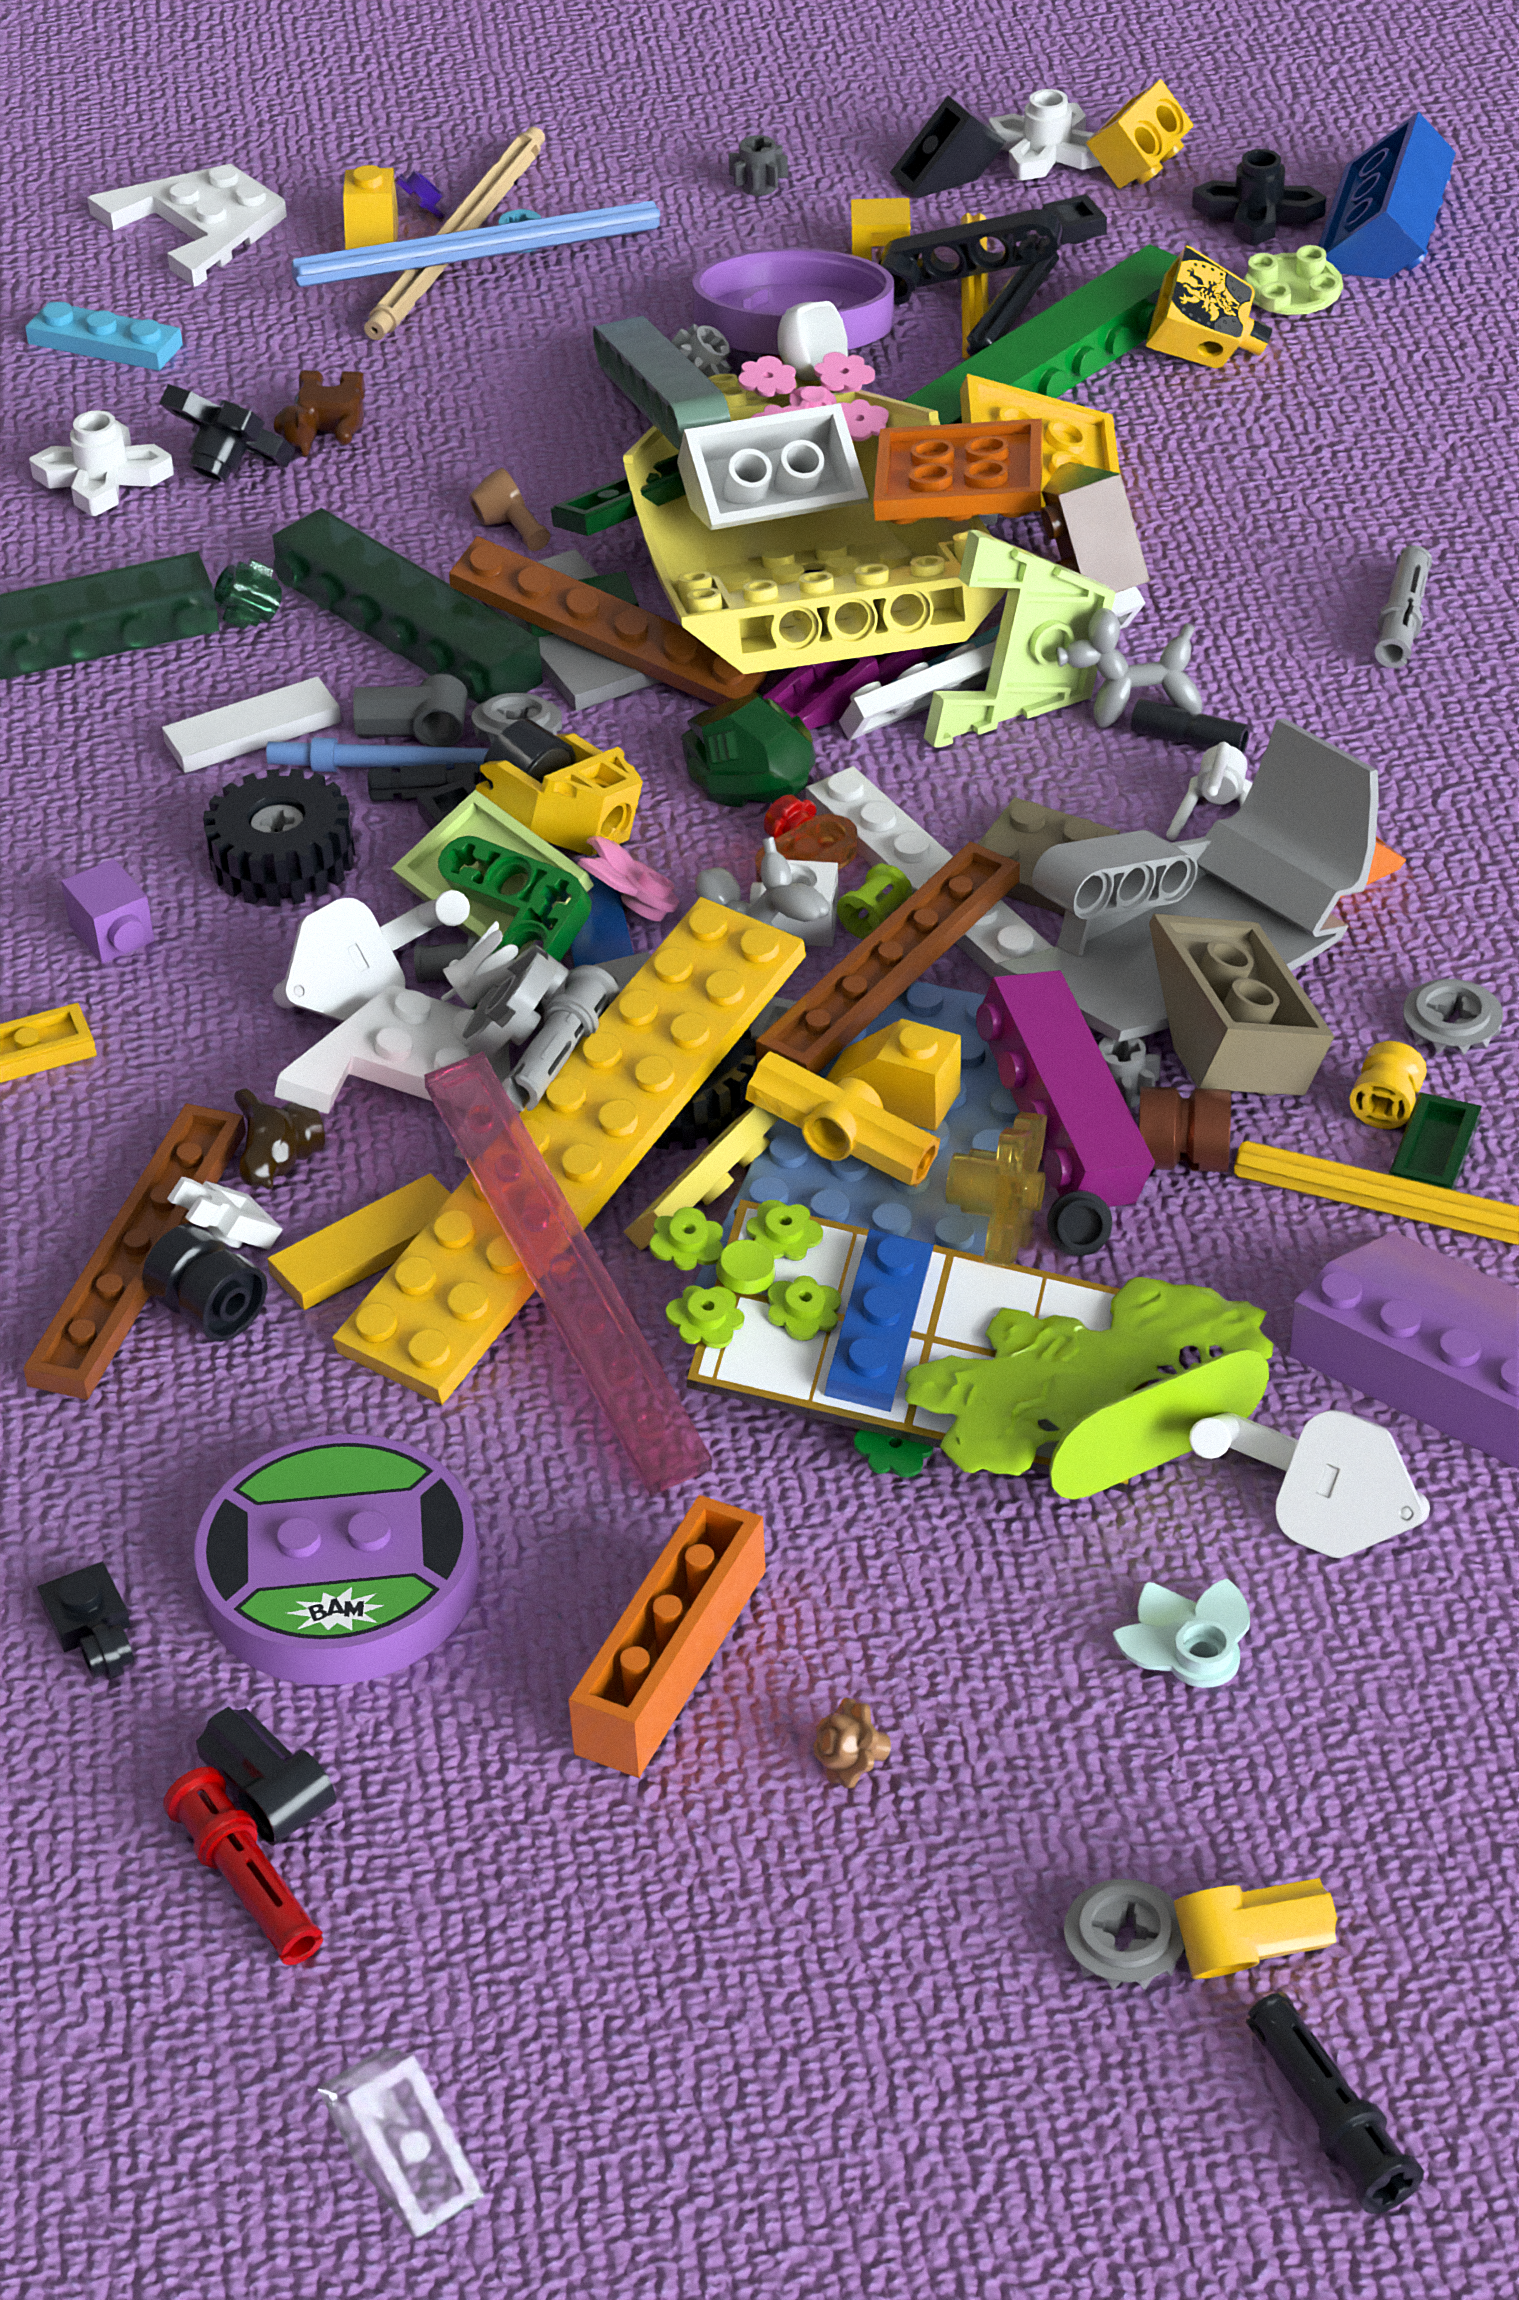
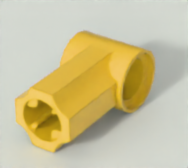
M1320 1878L1274 1885L1242 1892L1241 1886L1238 1885L1222 1886L1191 1893L1173 1902L1191 1977L1195 1980L1229 1975L1252 1968L1260 1963L1259 1960L1327 1948L1336 1942V1911L1331 1893L1323 1887Z

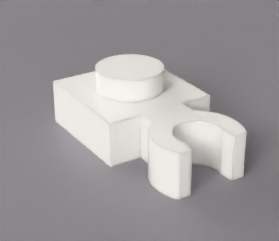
M181 1177L167 1198L171 1203L183 1206L189 1210L185 1216L188 1221L202 1227H207L219 1240L236 1248H239L244 1242L270 1250L283 1230L248 1194L205 1181L202 1185L192 1179Z

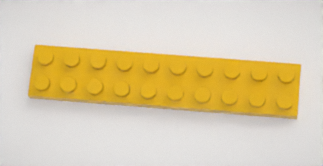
M700 897L598 1019L599 1027L596 1032L591 1033L589 1037H583L578 1046L574 1048L555 1079L544 1091L545 1093L537 1106L531 1111H528L525 1106L523 1112L521 1111L334 1334L332 1339L337 1353L443 1405L806 957L804 940Z

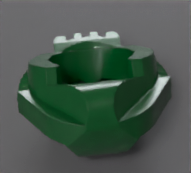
M754 692L702 711L687 721L691 729L681 735L689 777L702 788L708 798L716 803L742 808L748 804V800L774 803L782 796H795L806 789L809 772L816 762L812 735L798 715L793 718L790 717L771 698L764 699L760 694Z

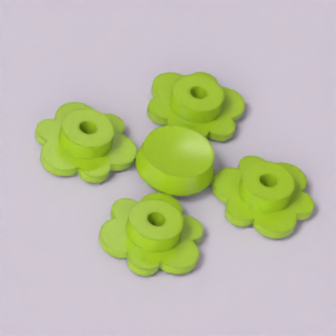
M778 1200L764 1201L757 1209V1217L750 1218L746 1224V1233L751 1238H754L755 1241L737 1240L728 1244L724 1249L720 1242L723 1234L722 1226L715 1221H706L705 1215L696 1208L683 1207L678 1209L673 1217L660 1216L655 1220L654 1232L656 1234L650 1240V1252L654 1257L664 1261L673 1260L674 1265L684 1271L692 1270L696 1267L697 1263L701 1265L716 1264V1275L725 1286H717L710 1289H703L696 1285L688 1286L684 1289L682 1298L674 1299L668 1303L665 1313L666 1319L672 1326L679 1328V1337L683 1342L696 1344L702 1341L706 1346L715 1349L724 1348L732 1342L734 1331L742 1328L745 1320L744 1313L735 1308L736 1297L732 1291L740 1294H756L769 1288L767 1299L771 1307L769 1308L768 1319L776 1326H785L787 1333L794 1339L801 1341L810 1340L817 1335L819 1330L827 1332L836 1328L838 1323L836 1312L840 1309L842 1298L835 1288L827 1285L819 1286L814 1278L806 1275L797 1277L794 1283L789 1281L773 1283L776 1275L775 1259L785 1255L786 1258L793 1261L802 1260L806 1257L808 1248H814L822 1242L823 1228L816 1221L809 1219L810 1212L808 1208L800 1204L788 1206Z

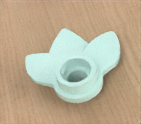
M1223 1579L1212 1585L1203 1593L1197 1603L1162 1586L1148 1582L1144 1585L1139 1599L1137 1611L1139 1624L1124 1626L1113 1632V1638L1119 1650L1134 1664L1146 1669L1172 1671L1179 1680L1186 1684L1209 1688L1226 1683L1236 1674L1240 1663V1649L1237 1643L1249 1629L1250 1610L1240 1590L1229 1579Z

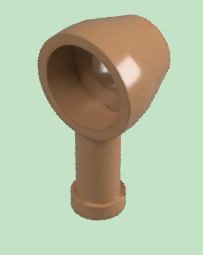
M501 467L486 476L468 496L472 510L482 525L511 522L522 535L524 544L531 551L540 550L548 544L550 532L545 526L540 525L527 509L517 485L504 468Z

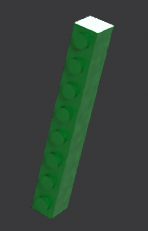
M1151 244L1145 246L903 401L938 411L940 425L962 423L959 390L967 374L1056 399L1147 339L1164 274L1178 256Z

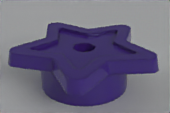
M414 170L408 178L402 173L396 177L395 182L410 194L419 206L429 210L439 219L445 216L436 206L443 197V194L425 176Z

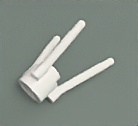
M1221 742L1209 748L1203 754L1199 775L1191 778L1188 792L1166 833L1167 839L1173 841L1178 837L1199 797L1204 796L1209 802L1214 804H1226L1237 799L1240 802V808L1242 807L1253 783L1245 779L1247 761L1241 751L1226 742Z

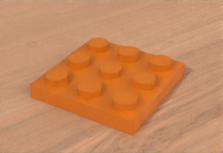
M1042 418L880 428L873 497L875 521L889 520L894 524H910L918 521L920 518L944 517L951 521H964L975 515L1000 514L1008 518H1017L1033 511H1041L1043 469Z

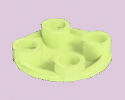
M1314 245L1303 246L1296 253H1280L1276 255L1269 253L1254 254L1248 260V272L1244 277V281L1250 284L1255 291L1253 304L1269 312L1284 315L1309 314L1325 309L1338 299L1343 290L1342 275L1333 264L1326 261V251Z

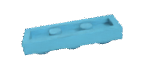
M49 301L25 326L28 344L158 371L183 345L179 327L159 324L157 321L149 319L139 320L115 315L110 311H95L75 307L66 302Z

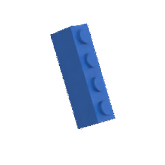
M1419 111L1345 166L1318 246L1326 251V261L1333 264L1340 274L1388 279L1401 269L1405 271L1412 270L1428 253L1427 244L1431 233L1436 227L1434 222L1438 209L1444 201L1442 196L1446 184L1451 178L1450 171L1456 152Z

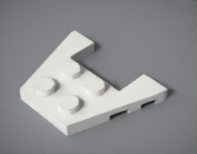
M232 164L93 194L87 197L90 214L112 230H116L150 214L157 213L195 239V241L167 253L169 269L193 287L200 285L207 279L206 270L216 263V266L223 267L233 259L231 250L245 241V244L251 245L287 217L285 199Z
M390 984L281 1071L277 1079L274 1095L275 1097L328 1114L347 1075L351 1074L469 1113L458 1136L454 1156L475 1163L482 1159L513 1122V1109L504 1102L499 1090L502 1081L510 1073L509 1046L497 1061L490 1064L462 1043L466 1040L462 1036L464 1029L475 1010L466 1009L426 996L421 992L408 990Z

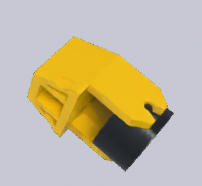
M524 719L518 720L506 727L494 740L485 755L483 764L480 765L481 783L476 785L475 790L544 841L593 856L597 854V851L592 845L586 843L589 837L601 836L617 844L629 840L643 780L635 768L625 761V753L618 746L603 752L575 733L554 735L536 722Z

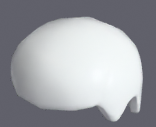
M830 301L799 303L786 310L785 315L780 320L777 331L778 352L784 364L794 367L796 370L795 375L801 380H821V378L814 374V366L818 363H823V357L826 354L839 352L848 357L847 335L843 320L834 304Z

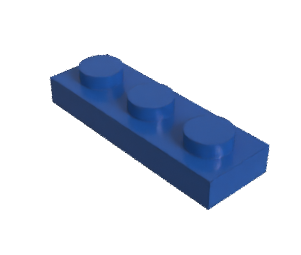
M869 1229L828 1374L824 1396L891 1412L934 1244Z

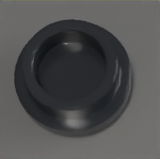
M1074 1190L1061 1195L1052 1204L1047 1215V1231L1050 1239L1063 1252L1074 1256H1085L1098 1251L1107 1242L1112 1231L1113 1223L1109 1207L1100 1197L1089 1191Z

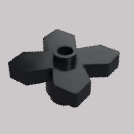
M1253 149L1242 156V162L1236 168V182L1211 180L1193 188L1192 208L1207 218H1234V235L1247 244L1255 246L1275 237L1276 221L1307 224L1325 216L1327 197L1311 186H1284L1285 167L1281 163V156L1269 149Z
M167 384L159 404L171 414L193 424L192 431L196 433L188 450L192 455L188 466L192 470L212 480L226 483L230 473L237 472L245 451L264 461L285 468L288 467L295 448L284 438L263 429L265 422L252 411L226 400H222L218 406L192 391Z

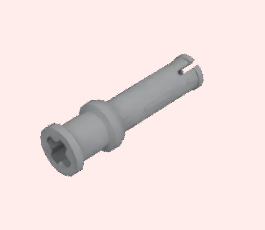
M594 965L576 967L566 978L565 992L562 995L555 996L545 1007L543 1028L535 1036L518 1060L516 1066L500 1085V1095L508 1106L523 1112L526 1105L528 1111L533 1110L545 1093L544 1091L555 1079L582 1038L589 1037L591 1033L596 1032L599 1027L598 1019L620 994L614 978L605 970Z

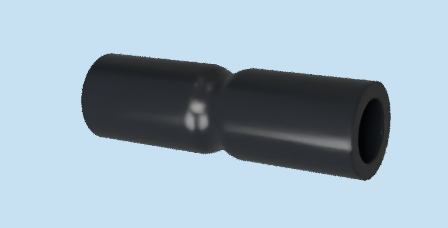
M1141 698L1137 701L1131 717L1132 732L1176 743L1187 742L1193 747L1205 750L1221 742H1226L1244 754L1250 735V726L1248 724L1203 713L1192 714L1186 709Z

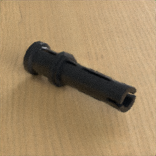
M1282 1992L1272 1993L1259 2000L1249 2010L1248 2015L1250 2018L1246 2019V2023L1262 2045L1266 2047L1280 2071L1316 2119L1320 2127L1319 2146L1329 2160L1341 2162L1357 2185L1355 2198L1366 2213L1378 2214L1391 2210L1403 2203L1418 2189L1423 2180L1424 2170L1414 2156L1401 2153L1385 2130L1387 2118L1377 2104L1359 2099L1316 2036L1302 2020L1288 1995Z

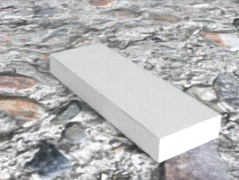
M317 676L163 726L162 730L165 744L184 773H188L267 747L268 742L286 741L341 722L340 706Z

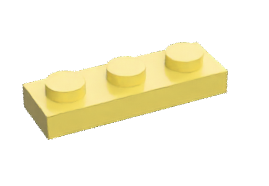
M757 1105L752 1106L738 1116L623 1232L641 1251L650 1245L652 1236L656 1234L654 1232V1222L658 1217H673L678 1209L694 1207L699 1200L706 1206L710 1204L734 1182L728 1171L737 1162L742 1168L746 1167L770 1145L771 1142L764 1134L780 1117Z

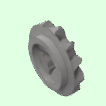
M508 693L495 696L479 704L471 715L472 728L475 729L476 738L482 741H490L491 745L506 727L518 720L530 719L554 735L562 730V713L560 709L539 696L526 693Z
M1459 979L1429 981L1413 989L1404 1001L1403 1028L1413 1032L1415 1044L1433 1043L1437 1054L1446 1048H1454L1464 1056L1470 1046L1487 1049L1491 1038L1500 1035L1503 1021L1502 1006L1490 991L1475 983ZM1455 1010L1460 1011V1018L1455 1023L1444 1022L1449 1019L1450 1015H1454Z
M1116 1879L1091 1886L1073 1901L1067 1911L1064 1922L1067 1955L1073 1956L1078 1961L1084 1978L1094 1974L1105 1978L1112 1990L1121 1982H1137L1145 1990L1154 1977L1160 1974L1172 1976L1177 1960L1182 1953H1185L1173 1904L1174 1900L1161 1889L1138 1880ZM1127 1917L1133 1918L1136 1939L1132 1940L1129 1949L1125 1948L1124 1952L1117 1951L1114 1936L1119 1934L1121 1926H1126Z

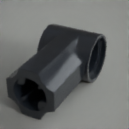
M228 1706L208 1719L206 1729L196 1740L199 1758L208 1767L211 1766L219 1770L227 1783L226 1785L237 1795L241 1809L248 1812L254 1819L258 1835L272 1846L336 1804V1794L333 1785L315 1758L302 1749L292 1754L247 1708L233 1710Z

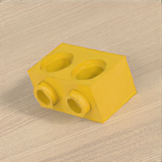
M1162 79L1129 99L1085 143L1118 189L1135 179L1142 185L1163 169L1161 163L1169 160L1185 146L1180 139L1194 124Z

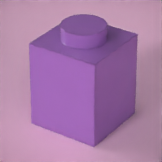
M114 858L61 880L69 925L102 964L155 941L147 895Z

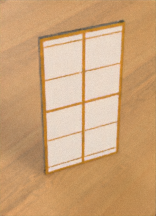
M740 1199L739 1206L734 1210L735 1219L727 1245L737 1240L755 1241L754 1238H751L746 1233V1224L750 1218L757 1217V1209L760 1203ZM810 1216V1220L816 1221L823 1228L822 1242L814 1248H808L806 1257L802 1260L793 1261L786 1258L785 1255L775 1259L776 1275L773 1283L777 1281L794 1283L797 1277L806 1275L814 1278L819 1286L827 1285L835 1288L842 1298L840 1309L836 1312L838 1315L836 1328L827 1332L819 1330L817 1335L810 1340L801 1341L794 1339L787 1333L785 1326H776L768 1319V1312L771 1307L767 1299L769 1288L756 1294H740L732 1291L736 1297L735 1308L744 1313V1325L739 1330L734 1331L732 1342L724 1348H710L702 1341L697 1343L691 1367L686 1371V1388L940 1448V1444L946 1432L955 1422L956 1416L953 1413L938 1414L930 1412L918 1405L907 1403L905 1401V1391L909 1385L904 1380L908 1370L914 1366L942 1359L949 1355L965 1359L993 1360L997 1351L992 1346L991 1340L984 1334L992 1318L997 1315L1001 1307L1027 1311L1038 1319H1044L1052 1315L1077 1318L1089 1330L1103 1331L1110 1329L1113 1317L1110 1312L1111 1300L1121 1289L934 1245L891 1412L824 1396L828 1374L869 1229ZM717 1277L714 1287H725ZM1148 1381L1138 1385L1133 1392L1147 1387ZM1048 1419L1038 1420L1037 1425L1043 1430L1049 1432L1061 1430ZM1045 1442L1039 1446L1032 1465L1028 1470L1049 1474L1052 1454L1058 1443ZM1132 1478L1107 1489L1125 1493L1127 1485L1131 1482Z

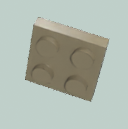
M1014 797L977 844L1020 863V881L1005 896L1065 915L1066 910L1034 889L1032 876L1037 861L1045 851L1057 844L1120 834V830Z

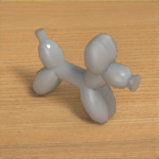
M1105 607L1098 609L1090 619L1088 625L1090 640L1072 642L1066 649L1057 647L1059 667L1066 663L1075 668H1085L1096 664L1098 671L1106 679L1097 693L1094 704V719L1101 728H1106L1116 722L1126 707L1130 696V688L1162 684L1170 701L1176 707L1186 709L1192 714H1199L1202 711L1201 695L1194 682L1183 671L1191 656L1192 646L1190 638L1196 628L1192 624L1185 622L1180 635L1174 637L1164 647L1159 662L1136 665L1127 664L1122 653L1115 649L1119 640L1121 625L1115 613Z
M774 837L762 839L765 855L761 861L760 874L766 891L754 905L746 901H740V886L733 874L723 867L703 870L695 879V892L698 898H706L770 926H773L771 921L779 912L788 918L808 922L817 918H823L830 911L827 900L816 889L801 883H792L790 866L784 856L777 852Z

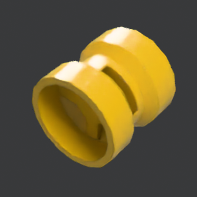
M1384 1041L1372 1046L1368 1050L1361 1068V1075L1357 1078L1349 1097L1350 1107L1356 1117L1365 1124L1378 1129L1390 1130L1405 1124L1416 1102L1415 1095L1419 1093L1427 1073L1426 1062L1421 1054L1411 1046L1398 1041Z

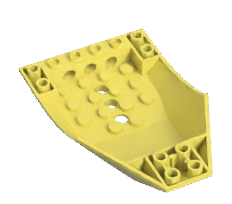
M717 374L708 377L724 394L731 422L749 419L756 413L764 412V408L768 405H778L781 408L790 406L789 397L791 393L779 394L774 397H762L753 391L742 389L738 384V378L735 374ZM795 375V390L805 386H821V380L805 381ZM864 390L847 393L830 391L836 397L837 403L845 402L851 404L854 400L862 399L867 401L870 406L885 408L889 413L886 428L940 425L938 411ZM655 425L623 455L624 467L645 544L662 588L682 627L743 674L967 641L1008 590V588L968 587L958 579L969 529L992 535L978 515L964 521H951L944 517L920 518L918 521L910 524H894L889 520L875 521L873 497L879 436L872 435L864 441L852 440L869 495L867 503L710 530L690 509L687 495L660 506L655 505L641 495L640 490L648 484L646 479L650 473H657L660 478L662 476L661 473L653 468L655 463L679 454L680 451L674 447ZM806 570H822L820 572L805 573Z

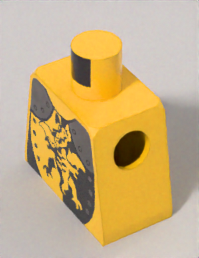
M1186 245L1164 274L1145 346L1212 368L1223 367L1238 347L1260 356L1270 340L1272 328L1249 317L1255 294L1250 284L1194 248Z

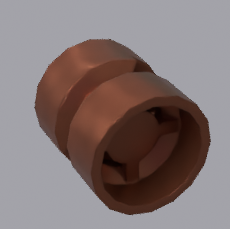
M1140 1087L1139 1131L1155 1161L1153 1170H1173L1180 1160H1185L1192 1171L1228 1172L1231 1089L1195 1088L1189 1098H1182L1175 1087Z

